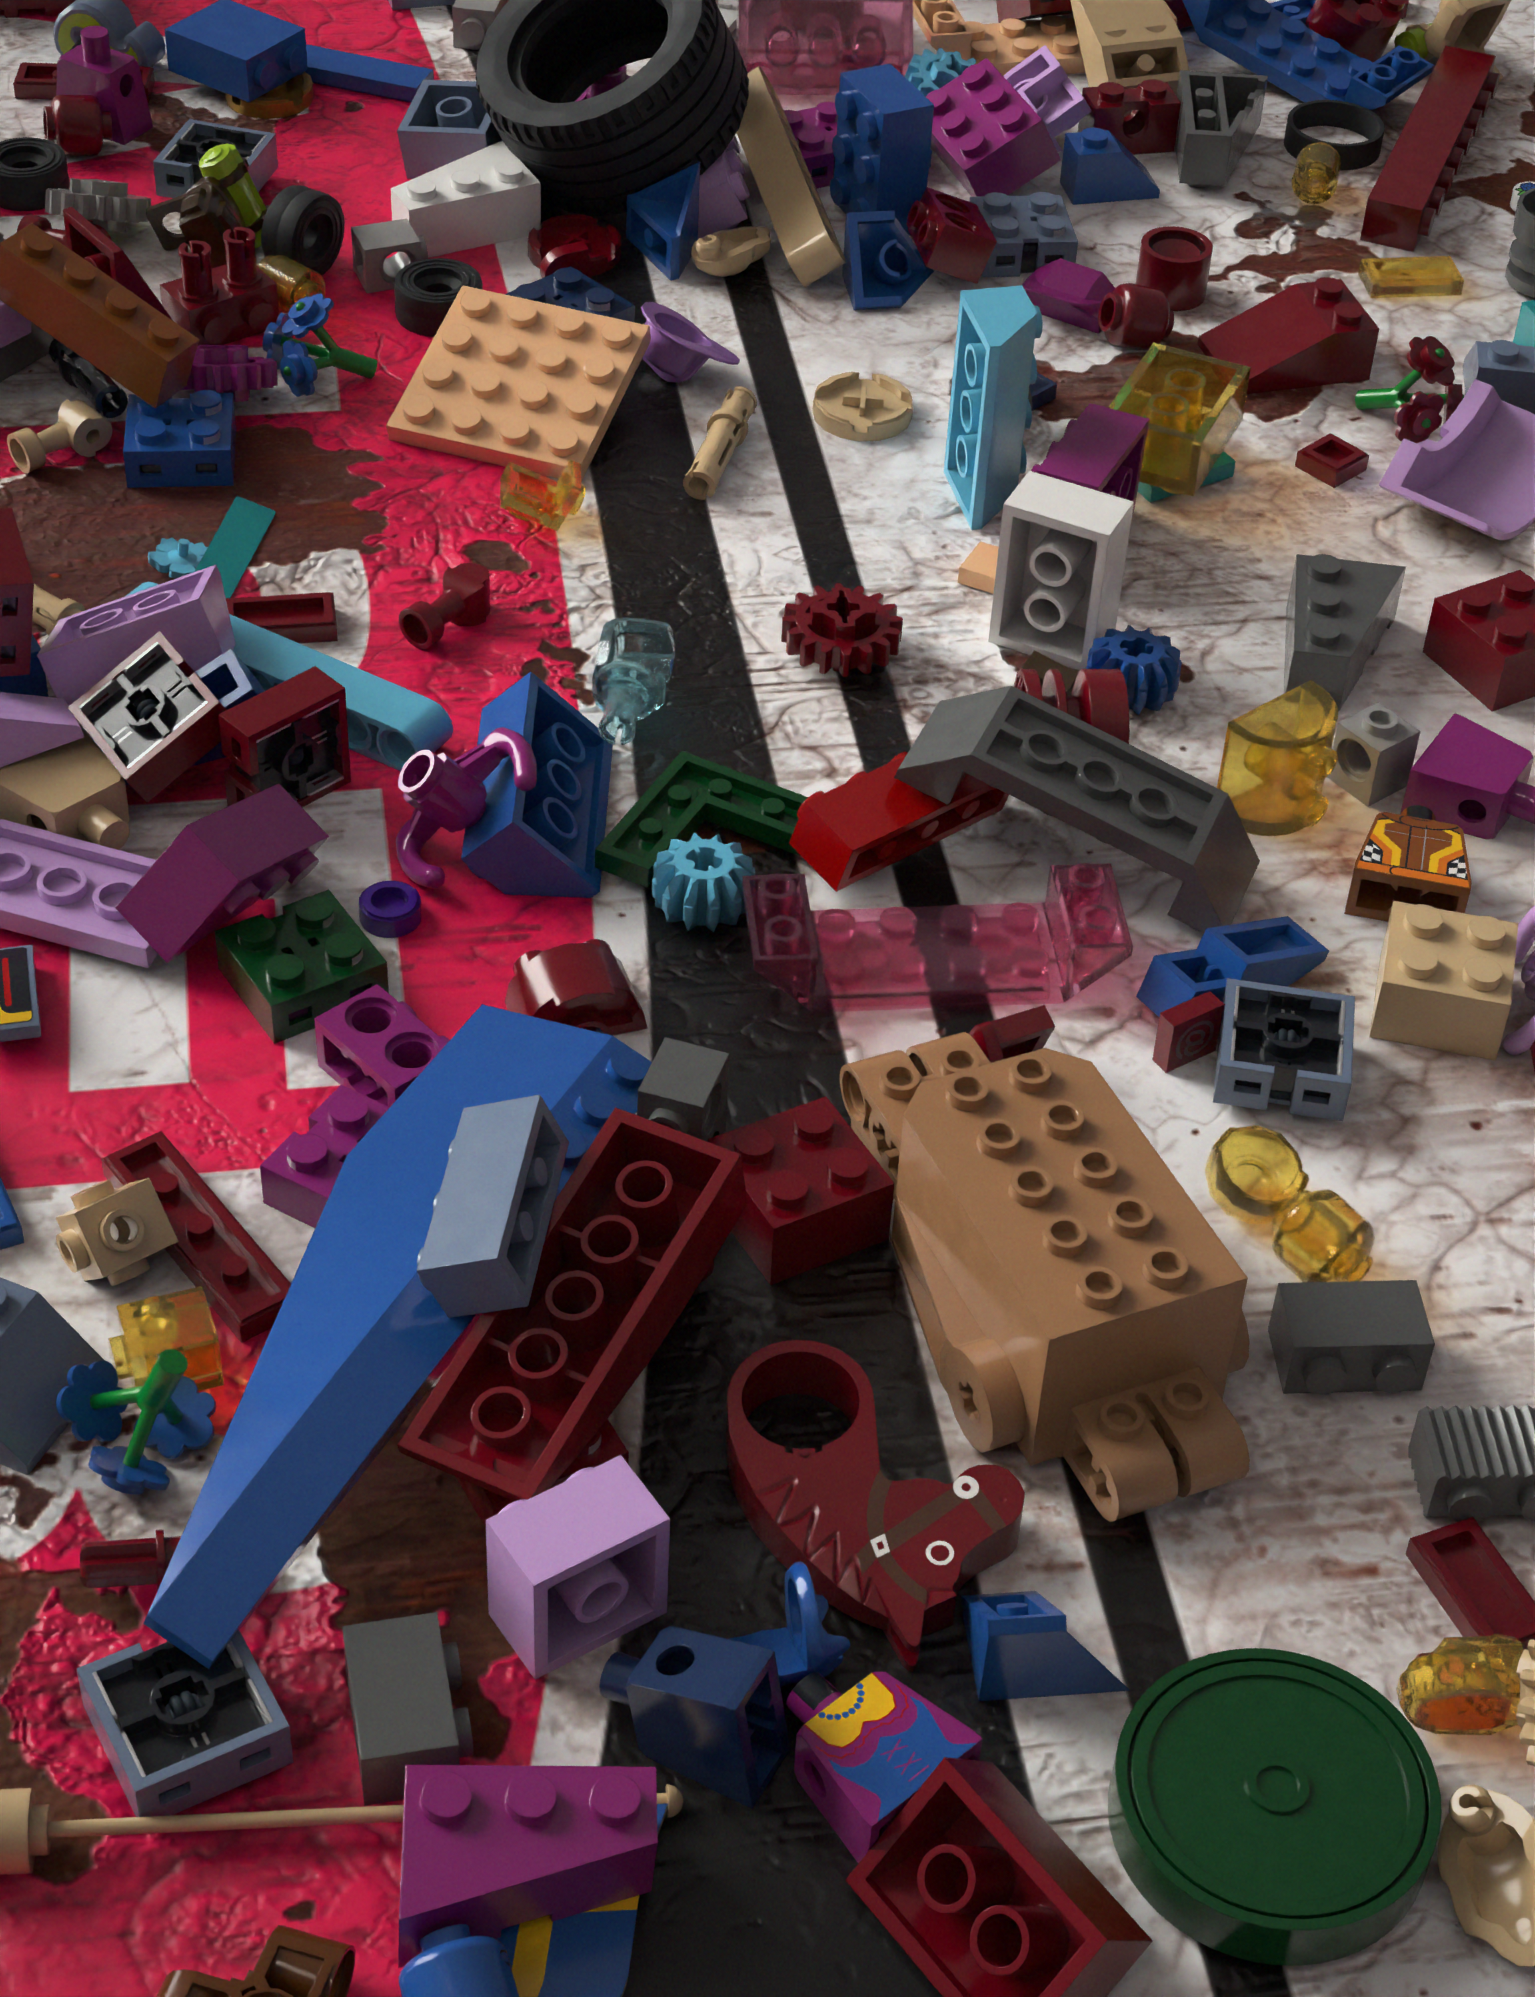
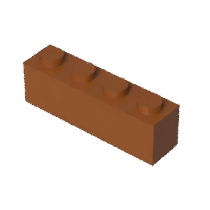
M33 223L0 243V300L155 409L187 386L200 339Z

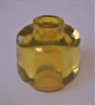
M1329 1189L1314 1192L1308 1190L1300 1191L1284 1202L1273 1218L1271 1226L1274 1231L1272 1238L1274 1254L1302 1282L1361 1281L1369 1272L1373 1264V1258L1370 1256L1375 1241L1373 1226L1339 1194Z

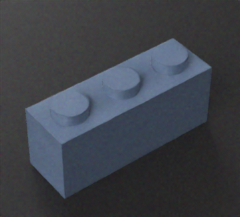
M541 1095L463 1108L455 1139L449 1145V1160L440 1192L434 1198L433 1216L424 1247L420 1249L417 1258V1272L421 1283L427 1290L431 1291L448 1318L527 1307L529 1305L569 1141Z

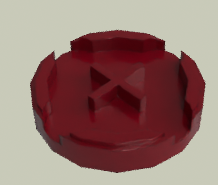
M568 214L551 217L542 222L541 229L536 230L533 228L529 232L528 257L533 265L540 269L543 258L552 249L584 241L589 248L591 276H595L613 269L620 261L621 235L611 224L607 223V229L598 226L597 219L591 216Z

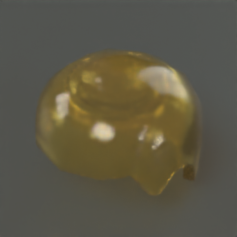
M1259 1125L1240 1128L1230 1127L1213 1145L1205 1167L1210 1196L1227 1215L1247 1224H1268L1284 1217L1295 1208L1309 1181L1308 1174L1302 1170V1162L1298 1152L1281 1133Z

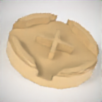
M845 372L831 376L817 386L812 411L815 422L825 431L837 437L854 441H880L895 437L908 428L913 415L911 392L899 381L886 375L872 373V380L859 379V372Z

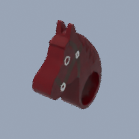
M810 1340L777 1342L751 1354L734 1372L727 1392L726 1451L728 1475L738 1505L751 1527L768 1550L787 1569L795 1562L801 1561L806 1564L817 1595H823L830 1605L856 1620L882 1629L904 1668L911 1672L915 1671L918 1665L921 1637L953 1625L955 1604L960 1588L978 1573L1008 1558L1016 1549L1025 1492L1019 1480L1008 1469L989 1464L971 1467L949 1484L929 1478L901 1481L885 1478L880 1469L875 1402L871 1383L864 1370L854 1359L833 1346ZM789 1394H805L819 1397L832 1403L847 1416L852 1425L841 1437L823 1445L821 1452L815 1453V1448H793V1453L785 1452V1446L773 1443L755 1431L747 1418L757 1407L768 1400Z

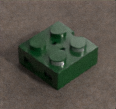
M329 889L282 906L283 914L268 919L263 914L215 931L218 969L274 1044L314 1029V1018L376 984L389 993L387 961Z

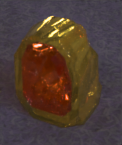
M1501 1634L1444 1638L1433 1652L1418 1654L1409 1663L1408 1668L1400 1675L1396 1689L1399 1705L1407 1719L1415 1727L1435 1734L1492 1735L1518 1725L1516 1713L1517 1705L1520 1702V1679L1516 1671L1519 1659L1524 1651L1523 1645L1515 1637Z

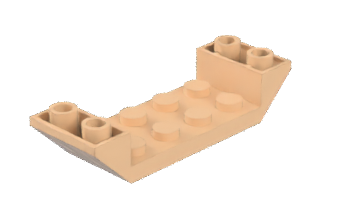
M907 0L909 10L928 42L936 51L938 48H943L945 52L958 51L961 54V59L966 61L971 58L976 59L975 64L987 58L1004 76L1009 70L1046 45L1066 74L1086 73L1074 18L1050 15L1043 17L1041 20L1034 21L1008 18L1002 20L1001 23L982 24L975 21L965 22L952 0ZM1168 7V9H1169V11H1170V13H1171V15H1172V17H1173L1175 23L1177 24V18H1176V16H1175L1174 13L1171 11V9Z

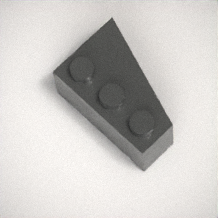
M1326 554L1315 556L1296 555L1286 607L1283 705L1332 711L1341 710L1362 675L1365 662L1370 655H1374L1382 634L1386 628L1389 629L1395 620L1406 570L1405 566L1337 559Z

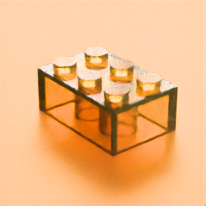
M1158 343L1151 345L1108 407L1150 419L1139 482L1160 487L1172 494H1186L1190 496L1196 494L1243 420L1251 367Z

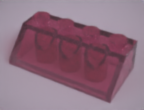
M738 0L736 45L743 58L747 72L749 73L760 66L777 95H836L839 92L840 73L891 64L905 77L909 63L913 58V0Z

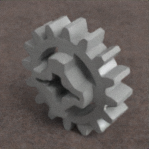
M70 178V189H46L45 213L63 216V209L73 207L87 220H92L93 224L103 227L107 232L126 233L127 221L137 223L148 222L146 209L151 206V198L129 195L128 183Z

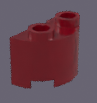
M591 939L584 943L563 944L546 951H529L520 956L514 963L513 971L515 976L508 985L505 998L508 1011L579 1028L594 1026L600 1028L604 1034L612 1036L648 1029L644 1012L622 962L613 954L610 945L603 940Z

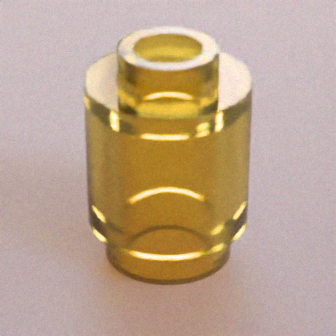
M1316 142L1303 148L1297 156L1292 177V189L1295 195L1303 202L1320 204L1329 200L1336 191L1341 169V158L1331 145L1324 142Z
M269 255L257 264L258 268L277 283L278 308L289 312L290 308L304 297H312L316 294H323L325 297L326 287L322 275L285 255Z

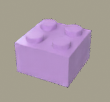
M621 1455L597 1467L583 1468L572 1474L565 1482L528 1500L514 1501L505 1506L497 1515L486 1519L489 1615L535 1680L667 1613L670 1518Z

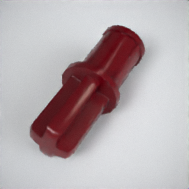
M156 1530V1538L86 1542L82 1545L80 1551V1579L82 1584L87 1588L157 1584L158 1591L181 1536L164 1537V1530Z

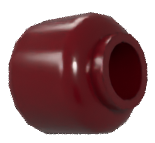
M57 95L52 99L51 106H44L43 108L44 138L58 144L64 150L65 155H98L102 150L103 140L112 139L110 111H102L98 98L93 95Z
M1125 283L1117 286L1103 298L1099 308L1098 324L1104 332L1106 339L1112 345L1152 351L1161 343L1163 338L1170 335L1174 325V312L1169 308L1167 296L1160 289Z

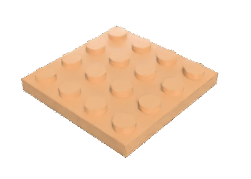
M462 285L386 425L388 438L400 443L581 484L650 344V326Z

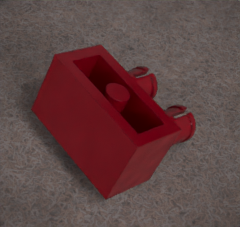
M234 227L235 240L230 229L223 233L226 264L216 268L211 267V246L208 243L199 240L189 241L191 253H188V245L185 242L178 247L182 278L160 284L163 307L178 325L200 339L198 345H225L265 332L269 323L277 322L279 316L277 283L257 267L255 252L256 236L255 232L249 228Z

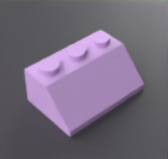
M217 565L60 619L37 654L56 697L64 698L68 705H71L159 631L194 671H197L229 649L233 650L235 639L221 574Z

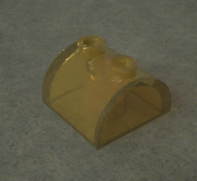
M1312 680L1228 722L1217 788L1229 794L1246 832L1249 834L1261 836L1291 834L1305 827L1314 826L1327 811L1329 801L1322 795L1325 778L1331 774L1338 762V753L1332 749L1338 720V708L1332 696Z

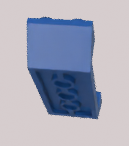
M1182 0L1200 42L1256 75L1268 76V82L1304 103L1315 100H1338L1373 110L1385 106L1431 74L1434 68L1432 63L1421 58L1417 52L1412 49L1403 48L1400 45L1375 62L1360 58L1342 48L1337 41L1325 38L1307 28L1302 21L1290 18L1274 9L1265 0Z

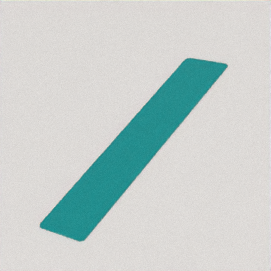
M236 497L195 572L217 565L221 574L225 597L231 598L276 512L252 501Z

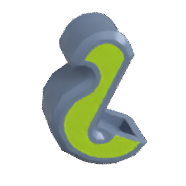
M76 0L58 15L54 23L53 36L56 49L60 55L82 44L80 32L88 26L107 28L110 49L134 56L139 66L153 67L165 55V43L160 32L148 21L136 27L129 8L122 0Z

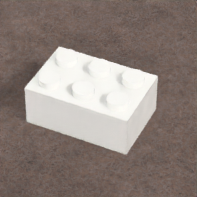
M1029 471L1003 504L988 642L1031 655L1035 650L1066 667L1079 671L1086 669L1089 650L1092 648L1094 639L1104 637L1107 629H1116L1134 501Z

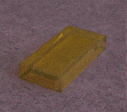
M1450 256L1366 258L1360 261L1358 272L1370 298L1461 295L1464 279Z

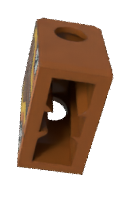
M1421 805L1409 806L1401 814L1388 812L1377 814L1355 862L1344 914L1388 922L1393 901L1415 905L1424 904L1437 909L1465 913L1472 883L1463 829L1456 824L1436 821L1434 813L1429 808Z

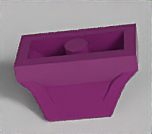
M1061 258L1037 268L1022 284L1032 304L1040 308L1042 315L1097 334L1102 331L1098 324L1101 302L1105 295L1115 289L1103 272Z

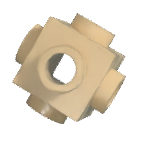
M150 1178L130 1182L115 1190L110 1179L95 1184L72 1195L71 1199L75 1209L56 1217L62 1233L56 1235L60 1254L72 1272H81L84 1281L107 1276L111 1286L123 1283L150 1269L146 1257L179 1242Z

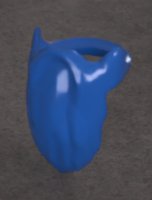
M801 1561L795 1562L785 1573L787 1627L761 1630L749 1635L729 1638L730 1640L773 1650L775 1652L780 1688L792 1683H798L805 1676L813 1672H818L823 1677L829 1675L842 1663V1654L851 1646L850 1641L846 1637L828 1634L822 1627L821 1622L829 1608L828 1601L823 1595L815 1594L809 1570L806 1564Z

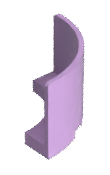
M1475 379L1456 410L1442 425L1440 436L1443 438L1438 442L1426 439L1419 443H1414L1404 438L1379 483L1381 488L1492 538L1497 540L1514 538L1535 522V414L1502 401L1492 385Z

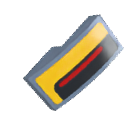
M33 945L0 948V1042L41 1037V1018Z

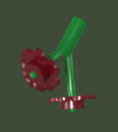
M1427 336L1424 339L1414 337L1409 342L1411 350L1407 353V361L1414 370L1394 388L1358 390L1355 396V404L1359 410L1396 408L1394 422L1398 427L1395 431V436L1400 441H1403L1405 438L1414 443H1419L1428 439L1430 434L1439 428L1442 423V417L1439 413L1443 405L1444 424L1464 398V395H1462V384H1453L1455 375L1451 368L1455 365L1454 359L1449 350L1433 336ZM1421 377L1429 384H1434L1437 381L1445 386V394L1423 393L1422 391L1407 393V390Z

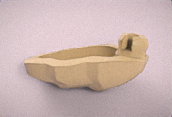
M758 226L741 227L718 231L699 238L694 242L691 251L694 264L704 273L713 276H734L744 271L749 264L759 260L769 251L771 243L769 228Z
M1464 1785L1458 1788L1450 1798L1449 1813L1444 1820L1439 1837L1437 1861L1440 1876L1450 1889L1455 1914L1466 1934L1490 1944L1501 1956L1519 1967H1535V1819L1522 1805L1505 1794L1485 1790L1478 1785Z

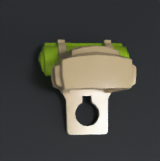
M1441 0L1439 12L1433 23L1407 26L1405 32L1396 35L1394 40L1395 47L1400 45L1403 48L1412 49L1426 61H1429L1434 56L1439 59L1445 46L1485 53L1484 46L1501 22L1511 0ZM1494 65L1493 72L1500 73V71ZM1501 73L1498 84L1501 82L1503 78V75Z

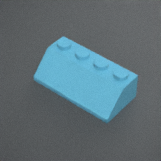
M1023 285L961 290L944 474L971 530L982 529L1003 509V504L1018 486L1019 474H1023L1026 471L1027 458L1023 437L1024 430L1030 429L1032 422V411L1028 400L1029 385L1035 384L1037 379V364L1033 350L1035 338H1040L1042 334V315L1040 308L1032 304Z

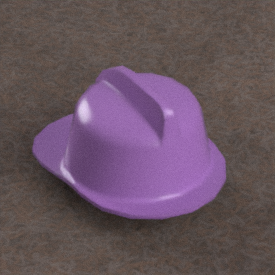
M645 302L642 305V313L647 319L645 325L650 326L651 335L650 344L642 359L665 381L682 383L690 380L709 358L726 364H739L740 359L735 354L708 338L697 326L678 312L654 302Z

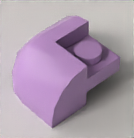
M1044 45L1004 75V78L1041 117L1057 152L1062 151L1055 137L1063 131L1074 127L1080 119L1092 110L1068 78L1054 55Z

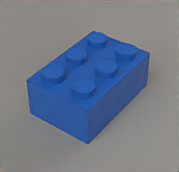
M891 64L840 73L839 92L835 97L838 120L837 135L834 136L832 141L835 169L834 178L830 181L831 198L834 204L839 206L845 214L848 212L895 211V217L907 234L911 236L907 227L908 214L913 203L921 200L928 184L934 104Z

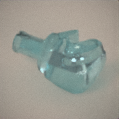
M629 617L615 618L604 624L593 670L592 695L595 704L603 712L598 731L606 742L615 745L618 729H623L620 739L621 745L631 742L635 737L637 720L651 715L654 710L665 704L666 683L670 680L673 671L676 648L675 634L670 624L662 621Z

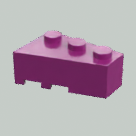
M276 784L188 824L116 906V909L168 963L258 900L264 901L272 896L286 881L291 885L301 881L318 864L319 859L314 853L329 836L280 784Z
M405 1765L398 1968L404 1967L412 1958L422 1952L419 1944L421 1938L441 1928L466 1924L470 1928L471 1936L500 1938L501 1930L547 1915L550 1916L553 1922L651 1892L658 1844L656 1767Z

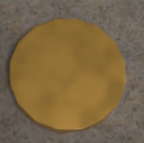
M304 72V74L293 77L251 102L225 93L227 106L232 110L248 117L263 119L284 118L298 114L311 105L314 99L313 82L311 76Z

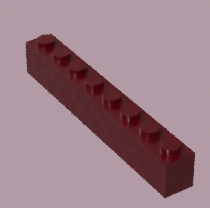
M1445 46L1368 197L1360 240L1414 252L1421 236L1429 237L1435 215L1439 216L1444 196L1449 195L1454 175H1458L1463 156H1467L1472 137H1476L1481 118H1485L1490 99H1494L1500 73L1493 72L1495 55Z

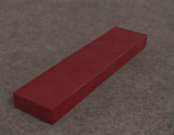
M162 1131L101 1158L103 1174L107 1180L110 1179L115 1189L130 1182L150 1178L179 1241L164 1249L241 1343L272 1328L291 1283Z

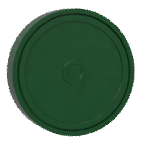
M1244 1648L1211 1653L1190 1660L1159 1678L1136 1702L1125 1721L1119 1737L1108 1790L1109 1827L1115 1849L1130 1880L1146 1901L1174 1927L1194 1940L1236 1958L1271 1965L1302 1966L1341 1959L1367 1948L1392 1931L1410 1910L1422 1888L1440 1833L1442 1816L1440 1788L1432 1760L1412 1725L1386 1697L1368 1683L1331 1663L1295 1652L1266 1648Z

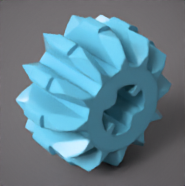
M693 833L689 842L671 839L669 849L657 853V860L653 866L652 896L655 898V907L664 911L666 922L683 920L688 931L697 925H702L714 932L718 923L736 925L740 914L750 912V905L754 900L755 869L752 858L742 853L741 843L723 844L719 834L711 839H701L696 833Z

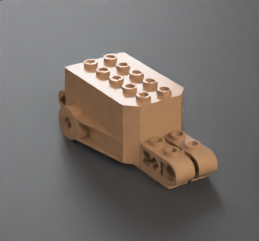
M961 1032L911 1046L907 1049L906 1053L896 1050L848 1063L841 1067L840 1088L846 1110L851 1118V1128L895 1183L893 1194L895 1206L891 1242L939 1380L948 1394L955 1418L964 1436L973 1448L983 1453L1016 1442L1030 1466L1056 1457L1057 1459L1065 1458L1096 1509L1109 1522L1175 1501L1177 1495L1184 1498L1246 1477L1250 1462L1248 1446L1243 1431L1222 1399L1227 1375L1243 1369L1249 1358L1250 1341L1246 1319L1242 1311L1248 1277L1091 1061L1047 1048L990 1063L974 1038L969 1033Z

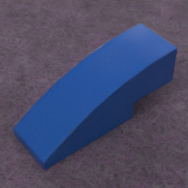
M1288 916L1206 928L1197 949L1155 955L1136 997L1160 1017L1161 1012L1210 991L1223 1002L1227 978L1288 987L1324 962L1329 950Z

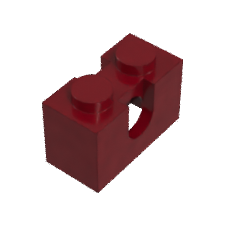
M1149 79L1138 84L1136 89H1125L1122 85L1114 82H1105L1098 87L1083 88L1082 96L1092 111L1080 119L1078 132H1082L1086 128L1109 130L1133 155L1174 152L1181 102L1168 82ZM1133 110L1128 116L1124 117L1127 112Z

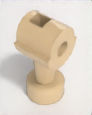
M67 399L60 406L58 423L37 434L30 428H23L8 434L7 445L16 466L23 473H29L44 466L46 454L71 447L81 456H96L95 452L105 447L111 439L113 429L111 423L82 400L69 401Z

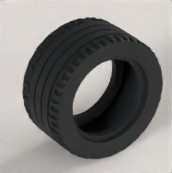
M509 0L488 28L478 53L475 80L477 81L476 88L479 92L480 101L507 148L540 181L541 197L543 200L566 211L586 215L627 212V195L637 193L700 162V175H702L724 153L740 127L749 97L747 69L715 0ZM651 58L637 73L620 85L600 95L574 102L589 86L606 74L629 63Z

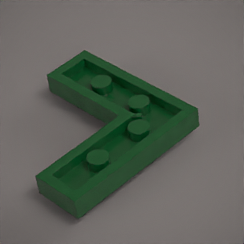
M681 751L596 847L595 868L648 888L652 884L653 866L657 860V853L668 850L671 839L687 842L704 821L800 856L789 842L799 819L797 817L798 809L808 797Z

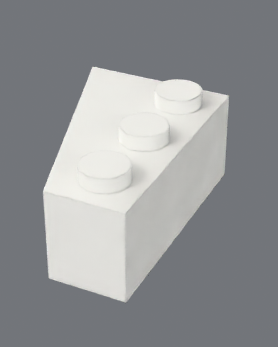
M500 141L391 188L392 221L407 218L416 235L423 236L427 246L428 258L527 237L533 228L536 230L541 229V184L520 159L507 148L505 143Z

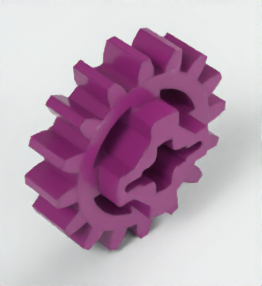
M198 345L187 386L181 390H194V393L200 390L233 393L234 402L249 401L250 390H261V388H274L273 386H278L277 361H274L273 358L248 357V346Z

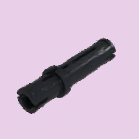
M57 339L51 342L49 355L52 361L59 365L62 378L69 385L79 388L82 394L95 406L97 412H102L104 417L115 418L120 416L128 404V398L124 390L120 389L107 374ZM107 393L112 395L111 399L106 395Z

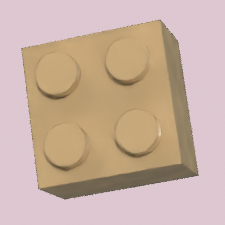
M1393 901L1380 954L1369 1037L1496 1061L1512 1002L1518 923L1498 920L1491 916H1476L1437 909L1424 904L1415 905Z

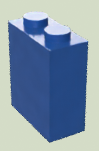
M219 0L165 29L168 71L247 102L253 101L308 70L305 28L231 0Z

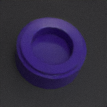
M382 881L369 886L359 897V918L362 927L370 934L383 938H396L411 933L421 922V898L419 893L412 886L399 881Z

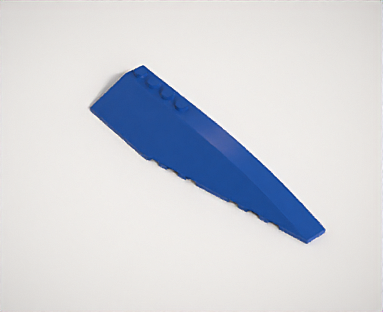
M482 1004L349 1152L143 1623L144 1625L209 1669L451 1363L482 1315L480 1313L448 1318L431 1291L423 1286L417 1272L418 1254L426 1241L433 1216L434 1198L440 1192L449 1160V1145L455 1139L463 1108L541 1095L569 1141L555 1197L556 1200L614 1108L616 1107L637 1115L638 1089L652 1064L650 1060L612 1035Z

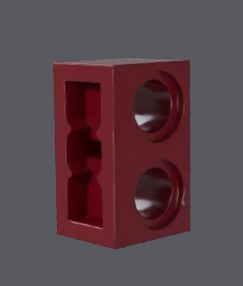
M926 187L921 200L915 201L909 211L907 218L908 231L926 267L977 284L997 243L977 204Z

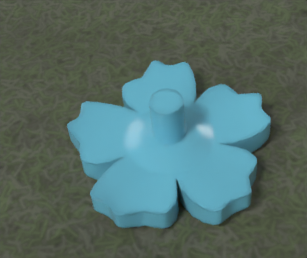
M172 537L169 539L161 538L160 544L156 546V551L148 552V563L161 573L169 572V577L176 579L195 572L208 547L203 542L194 544L187 539H179L178 542Z

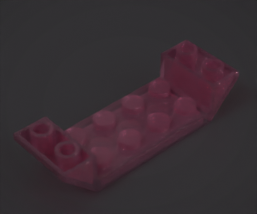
M1111 863L1050 865L1045 902L1040 903L1016 902L1011 904L810 911L805 874H769L742 877L754 970L813 1013L1065 1003L1131 957L1133 951V944Z

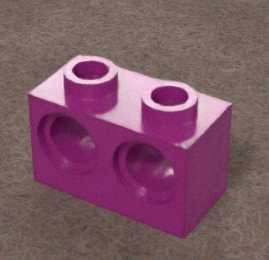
M378 984L314 1018L318 1066L338 1084L344 1085L388 1107L393 1105L450 1041L445 1036H438L418 1019L414 1010L403 1001L398 1002Z

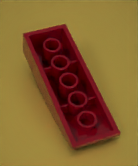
M615 1107L554 1201L529 1305L527 1307L482 1313L398 1443L399 1452L512 1501L528 1500L547 1491L605 1423L647 1366L682 1313L748 1202L741 1154Z

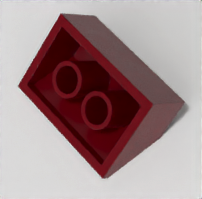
M944 1757L845 1879L943 1997H1107L1153 1942L993 1762Z

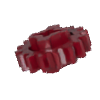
M836 583L831 591L826 592L825 589L818 585L813 587V596L799 592L796 594L795 604L787 603L785 605L784 617H782L781 642L786 643V653L788 655L800 654L799 665L805 667L817 663L819 664V673L826 674L831 668H833V671H839L843 677H848L852 668H858L864 674L871 673L872 663L886 667L889 665V655H898L903 618L897 616L896 604L883 605L884 595L881 593H876L869 597L864 595L863 586H857L851 592V588H845L841 583Z

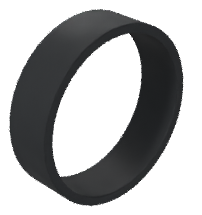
M1338 100L1309 101L1297 105L1289 112L1284 136V147L1295 159L1317 168L1339 171L1360 169L1373 164L1379 158L1385 126L1377 114L1357 104ZM1315 126L1338 127L1356 132L1368 140L1352 144L1330 143L1312 138L1300 130Z

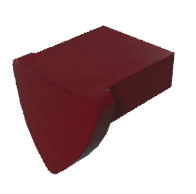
M1045 1005L975 1025L969 1034L977 1042L990 1063L1043 1049L1056 1026Z

